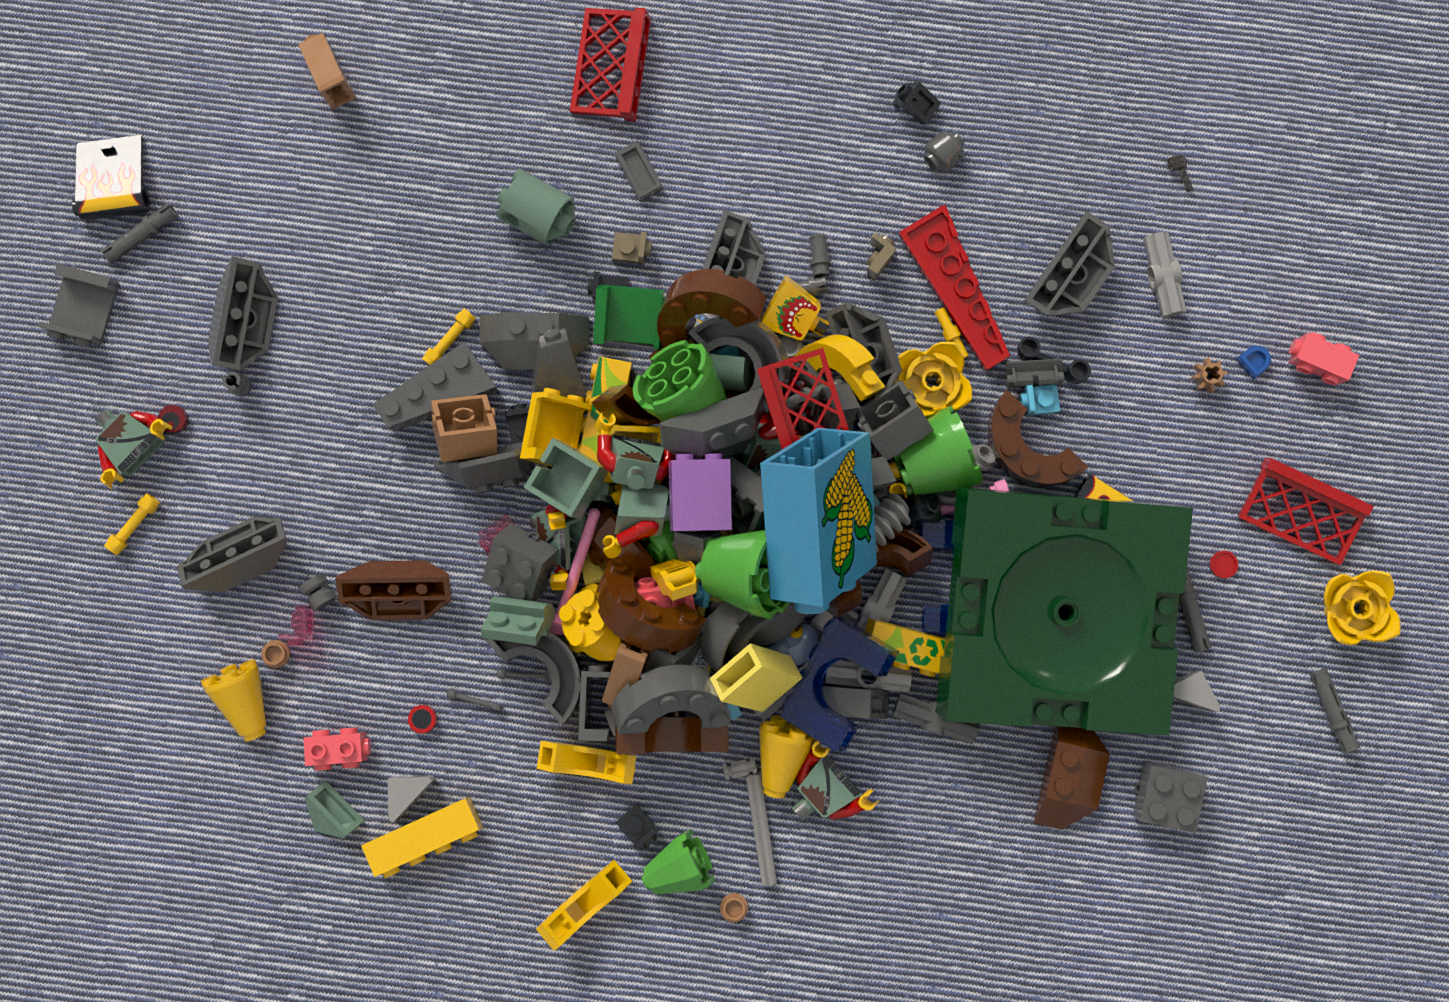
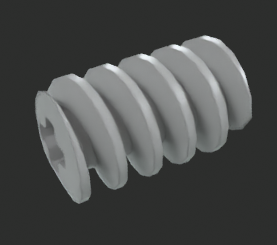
M891 493L887 499L880 502L879 506L874 507L876 543L880 546L887 544L885 537L888 539L895 537L893 530L896 532L903 530L901 523L906 526L911 523L907 504L895 493Z

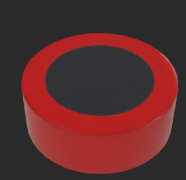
M419 705L409 712L408 724L413 731L426 733L436 726L437 714L432 707Z

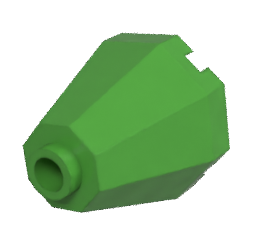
M691 829L678 835L643 868L642 881L647 890H652L655 894L700 891L714 883V874L711 876L708 874V870L713 868L712 862L702 841L698 837L691 838V835L694 834Z

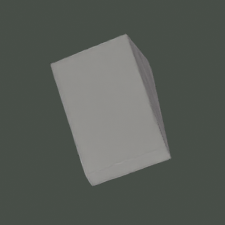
M1193 671L1175 680L1173 699L1210 712H1219L1220 705L1202 671Z
M433 775L388 778V819L392 823L398 821L434 783L436 778Z

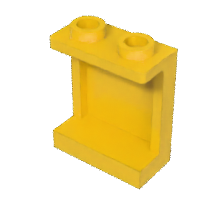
M544 388L543 392L532 393L520 459L553 467L540 461L551 439H558L577 449L584 411H592L593 405L584 403V398L580 396H560L561 391L551 388Z

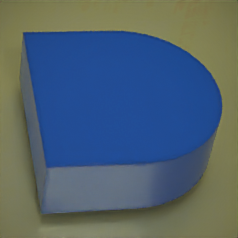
M1256 345L1245 350L1236 360L1254 380L1270 366L1271 355L1266 348Z

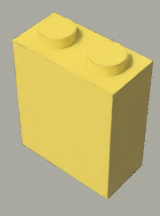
M749 644L715 673L710 680L721 702L763 712L798 683L802 676L790 655Z

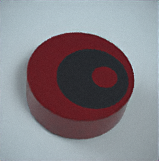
M168 405L159 412L158 418L173 427L172 430L166 428L165 431L179 433L186 428L188 415L181 407Z

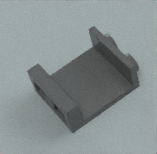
M57 264L54 274L63 280L49 324L39 321L38 327L48 331L47 336L64 340L66 336L74 338L73 343L81 346L90 347L91 343L101 346L120 283L107 276Z
M588 666V671H581L578 740L609 741L612 739L611 728L590 727L592 677L609 678L611 672H608V666Z

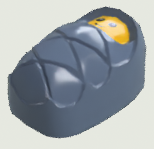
M801 622L790 635L768 645L767 649L790 655L796 667L817 654L818 635L812 626Z

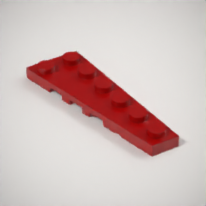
M945 204L901 230L898 236L949 316L957 325L960 333L985 372L1009 358L1008 349L996 321L992 317L987 300L984 299L978 279L972 271L966 251L963 250L957 230Z

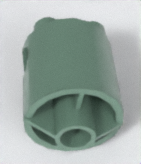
M520 168L515 172L510 187L508 189L504 187L497 198V202L501 206L496 216L500 220L546 246L553 244L558 237H566L575 222L573 197Z

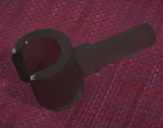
M1182 155L1168 158L1167 165L1169 171H1179L1187 192L1193 190L1186 171V158Z

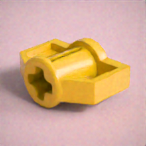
M673 559L650 567L651 576L658 583L661 593L664 596L668 595L672 601L697 593L699 579L696 578V566L692 561L683 562Z

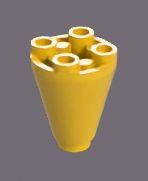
M255 659L240 664L239 668L236 664H231L220 670L222 675H211L200 681L205 693L237 734L243 736L245 742L259 738L266 733L264 728L266 726L260 672Z
M772 715L770 721L761 722L759 728L763 793L773 798H784L786 792H789L815 739V734L813 733L814 726L807 723H798V725L789 723L787 718L779 715Z

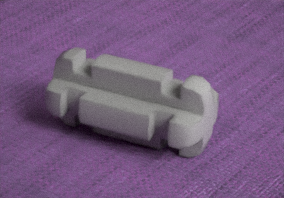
M750 758V761L747 762L746 759L731 762L730 766L724 764L722 767L726 780H730V777L733 776L734 779L749 776V772L757 773L754 758Z

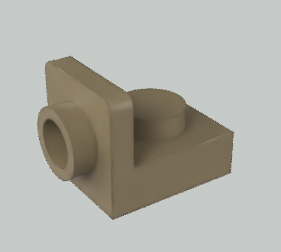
M615 232L612 261L645 265V258L651 257L652 241L648 240L647 232H641V235Z
M874 233L870 244L878 249L880 253L875 250L866 264L869 265L867 275L876 280L894 257L897 248L894 247V242L886 235L881 234L879 236L877 233Z

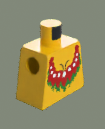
M786 275L760 319V322L768 326L772 331L797 340H803L808 330L823 336L829 326L827 320L818 316L821 309L820 301Z

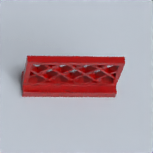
M635 7V11L585 8L570 105L571 114L624 118L625 121L636 122L651 25V17L646 8ZM592 16L603 17L607 22L596 32L590 27ZM622 18L631 19L630 27L621 34L614 27V24ZM609 28H612L618 37L605 46L599 36ZM597 40L603 49L590 58L586 53L587 46ZM622 41L626 46V53L616 60L610 50ZM607 53L614 63L601 72L595 62ZM590 66H593L599 75L586 84L582 79L583 72ZM618 67L623 73L622 79L612 86L606 76ZM604 79L610 89L597 98L591 88ZM589 91L595 101L587 107H579V98ZM615 93L619 98L617 109H606L602 102Z
M823 348L757 368L782 449L800 439L794 430L799 418L814 425L813 430L825 428L819 424L827 410L838 415L840 422L836 428L837 430H840L842 426L843 430L849 431ZM817 355L820 356L823 365L818 377L802 370L807 359ZM802 361L799 368L792 365V363ZM787 365L797 370L790 386L779 381L775 369ZM800 372L816 380L808 395L793 388ZM823 372H825L828 383L820 379ZM818 382L830 388L831 396L826 405L811 397ZM781 386L788 389L785 396L783 395ZM790 391L806 398L799 413L787 408L785 401ZM832 399L834 401L836 410L829 407ZM809 400L824 407L817 422L802 416ZM789 413L797 416L793 424Z
M1265 457L1260 466L1262 469L1238 518L1341 566L1365 517L1370 515L1374 506L1273 458ZM1266 476L1276 480L1279 491L1265 496L1262 484ZM1282 483L1290 487L1284 489ZM1293 490L1300 491L1305 503L1290 508L1285 493ZM1259 492L1260 498L1255 499ZM1281 495L1285 510L1271 514L1267 499ZM1307 495H1309V496H1311V497H1313V498H1315V499L1309 501ZM1262 501L1267 516L1259 519L1248 516L1247 513L1252 504ZM1321 501L1326 503L1330 515L1315 519L1311 505ZM1306 507L1311 521L1296 526L1292 511ZM1333 507L1341 511L1335 513ZM1287 513L1292 528L1284 531L1277 530L1273 518ZM1349 514L1356 518L1350 529L1341 531L1336 517ZM1332 519L1336 533L1322 538L1317 523ZM1268 520L1270 526L1262 522ZM1312 525L1317 540L1305 543L1301 540L1298 530ZM1294 532L1295 538L1288 535V533ZM1338 537L1341 548L1337 556L1334 557L1327 553L1324 542ZM1319 544L1320 549L1313 547V545Z

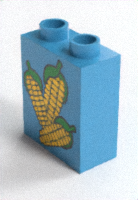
M816 428L760 463L770 599L793 602L794 610L798 613L818 614L828 610L830 607L829 602L842 592L854 589L856 581L877 565L870 433Z

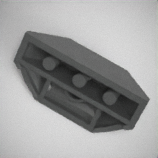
M724 209L702 269L724 270V275L738 279V276H741L756 285L765 258V252L758 237L752 230L753 226L750 219Z
M1086 211L1035 283L1024 302L1046 317L1084 312L1115 267L1110 226Z
M234 256L230 258L218 285L208 337L210 361L213 366L241 371L269 349L278 297L264 274L260 263Z
M848 302L825 313L832 335L850 337L864 346L874 357L869 365L885 386L880 393L862 402L854 393L861 407L896 384L902 368L885 318Z
M502 312L481 315L479 343L505 370H534L539 336L544 335L545 332L551 329L561 330L565 328L574 356L576 357L589 346L590 318L562 313Z
M758 388L709 405L703 409L660 422L661 446L675 456L676 454H693V460H705V454H722V458L745 451L753 439L764 414L763 389Z
M523 442L498 447L497 455L441 462L439 460L433 462L436 469L469 490H475L476 494L492 491V486L501 484L503 488L519 485V480L526 479L535 465V462L520 459Z
M253 517L203 540L190 553L186 561H182L177 566L182 588L185 590L225 592L273 570L287 543L281 519Z

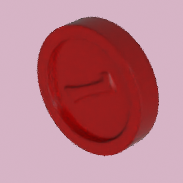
M1219 551L1210 558L1209 567L1216 577L1229 578L1237 572L1238 560L1229 551Z

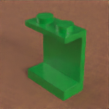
M599 284L596 288L593 343L604 344L606 340L654 344L653 349H659L661 341L657 332V319L665 299V290Z

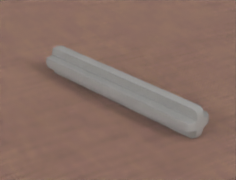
M751 774L746 776L761 883L762 886L769 887L776 885L777 880L760 774Z

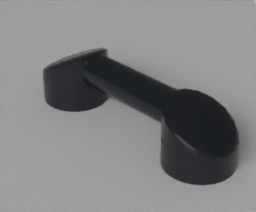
M1024 337L1017 346V354L1022 361L1054 359L1040 352V343L1034 337ZM1074 360L1070 365L1062 362V372L1069 383H1083L1091 374V367L1084 360Z

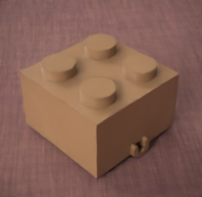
M487 394L431 401L432 427L441 462L497 455V428L494 421L496 419L495 409L490 407Z

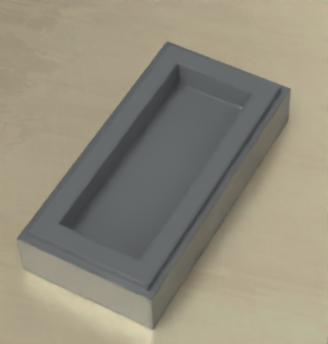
M638 141L614 153L639 202L664 190Z

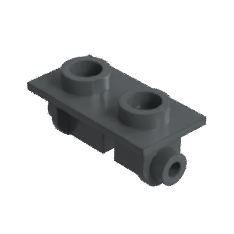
M1062 359L1006 362L1007 388L1025 387L1027 385L1044 386L1055 384V386L1064 383Z

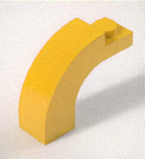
M829 335L806 345L795 355L798 356L823 348L829 368L836 370L843 376L861 402L880 393L885 388L882 381L869 365L874 357L864 346L850 337ZM820 356L808 358L807 361L820 373L823 367Z
M541 740L536 769L552 773L601 778L622 784H632L636 756L630 754L617 755L616 750Z
M615 860L611 861L556 908L536 930L555 951L594 914L616 898L632 880Z

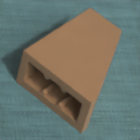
M323 33L310 35L305 38L304 42L298 44L319 92L332 110L356 99L336 55Z
M624 640L622 641L616 653L602 702L607 703L608 707L611 708L616 696L628 683L632 686L641 680L640 675L643 674L650 651L635 647Z

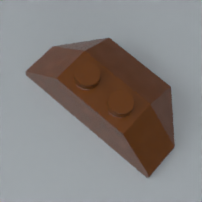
M599 502L595 505V508L600 511V517L588 550V555L591 562L599 566L604 572L610 558L603 552L605 548L603 539L608 535L617 538V534H614L617 516ZM637 540L625 547L621 546V553L618 556L637 569L634 582H638L645 577H652L650 567L657 564Z
M426 560L369 561L339 574L335 578L338 602L344 606L347 605L370 620L429 619L445 604L447 605L451 602L452 599L449 573Z
M1055 726L1034 823L1064 829L1098 810L1110 753L1095 731L1077 727Z

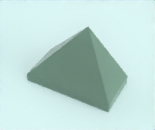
M326 780L305 797L313 828L316 832L344 839L364 821Z

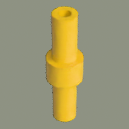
M943 307L935 311L934 313L944 330L942 334L946 342H956L962 351L964 359L969 355L960 339L961 333L957 325L953 326L945 308Z

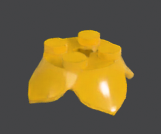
M939 342L932 345L927 351L922 352L917 349H911L898 356L902 372L897 381L902 380L907 389L912 390L917 398L915 400L926 418L949 406H952L954 411L959 410L971 401L972 387L969 380L963 376L964 356L956 342ZM932 376H935L938 379L936 383L939 386H933L932 388L927 386L928 382L925 381V377L930 379Z
M1367 571L1355 577L1340 574L1328 581L1324 592V613L1327 617L1328 628L1337 642L1352 646L1358 644L1361 640L1384 642L1400 635V618L1398 613L1390 606V601L1395 594V585L1390 573ZM1354 604H1361L1359 606V609L1362 611L1361 614L1354 612Z
M595 583L588 584L575 594L566 605L560 608L559 617L562 620L563 633L566 636L568 646L573 652L581 653L583 651L590 657L600 661H614L622 639L607 627L598 613L599 604L598 600H595L598 585Z

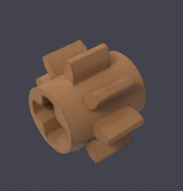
M1206 358L1203 360V366L1198 363L1193 366L1197 372L1190 380H1195L1198 384L1196 390L1207 388L1208 393H1212L1215 391V385L1220 388L1225 385L1221 379L1228 371L1222 370L1220 366L1222 361L1211 363L1210 358ZM1207 371H1210L1212 373L1210 375L1211 380H1208L1206 378L1208 375Z

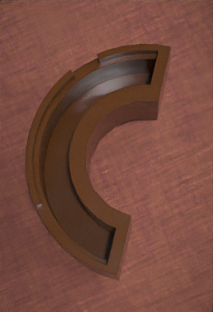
M701 269L686 273L676 279L667 291L657 319L659 339L664 348L679 341L686 340L689 342L691 337L689 332L695 326V316L699 314L719 315L727 319L734 327L760 320L766 296L752 282L741 276H738V279L724 275V270Z
M663 345L649 355L650 360L656 353L664 349ZM628 384L612 386L591 402L595 409L602 413L606 419L609 420L611 414H614L616 418L615 423L618 425L645 426L662 422L638 404L633 396V389Z
M1008 390L1001 395L993 406L988 419V445L996 456V463L1007 475L1029 486L1052 487L1073 479L1088 468L1069 448L1051 456L1037 454L1029 449L1023 441L1020 431L1021 419L1027 408Z
M905 528L901 532L893 530L895 534L893 539L885 537L887 542L885 546H880L876 543L879 551L876 552L877 565L873 568L890 566L900 570L909 577L931 564L933 547L924 538ZM860 578L856 581L854 589L842 592L830 602L837 618L861 605L862 588L859 583Z
M619 556L610 559L595 594V600H598L599 604L598 613L607 627L625 642L651 652L658 648L667 649V652L671 653L684 650L693 645L707 619L685 603L677 607L665 608L646 601L634 586V577L637 569Z
M685 711L669 712L668 716L657 718L650 725L647 732L618 734L615 723L617 755L672 751H729L728 726L702 728L699 717L685 716Z

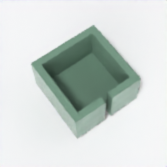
M552 438L540 458L541 462L552 465V469L549 470L548 468L536 465L524 488L568 516L582 519L607 476L608 471L601 464L567 443Z

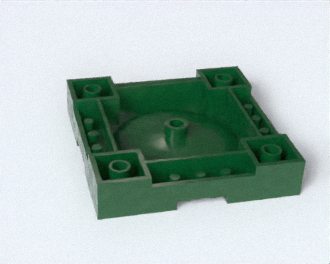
M957 487L951 543L954 544L946 636L944 656L940 658L935 712L945 721L1028 727H1031V725L1084 728L1090 731L1169 736L1178 650L1174 649L1179 595L1184 594L1193 508L1175 504ZM1062 605H1066L1067 611L1065 615L1059 617V608Z

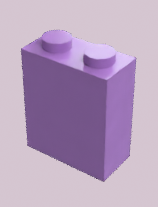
M676 454V460L669 461L670 531L732 530L730 459H722V454H705V460H693V454Z

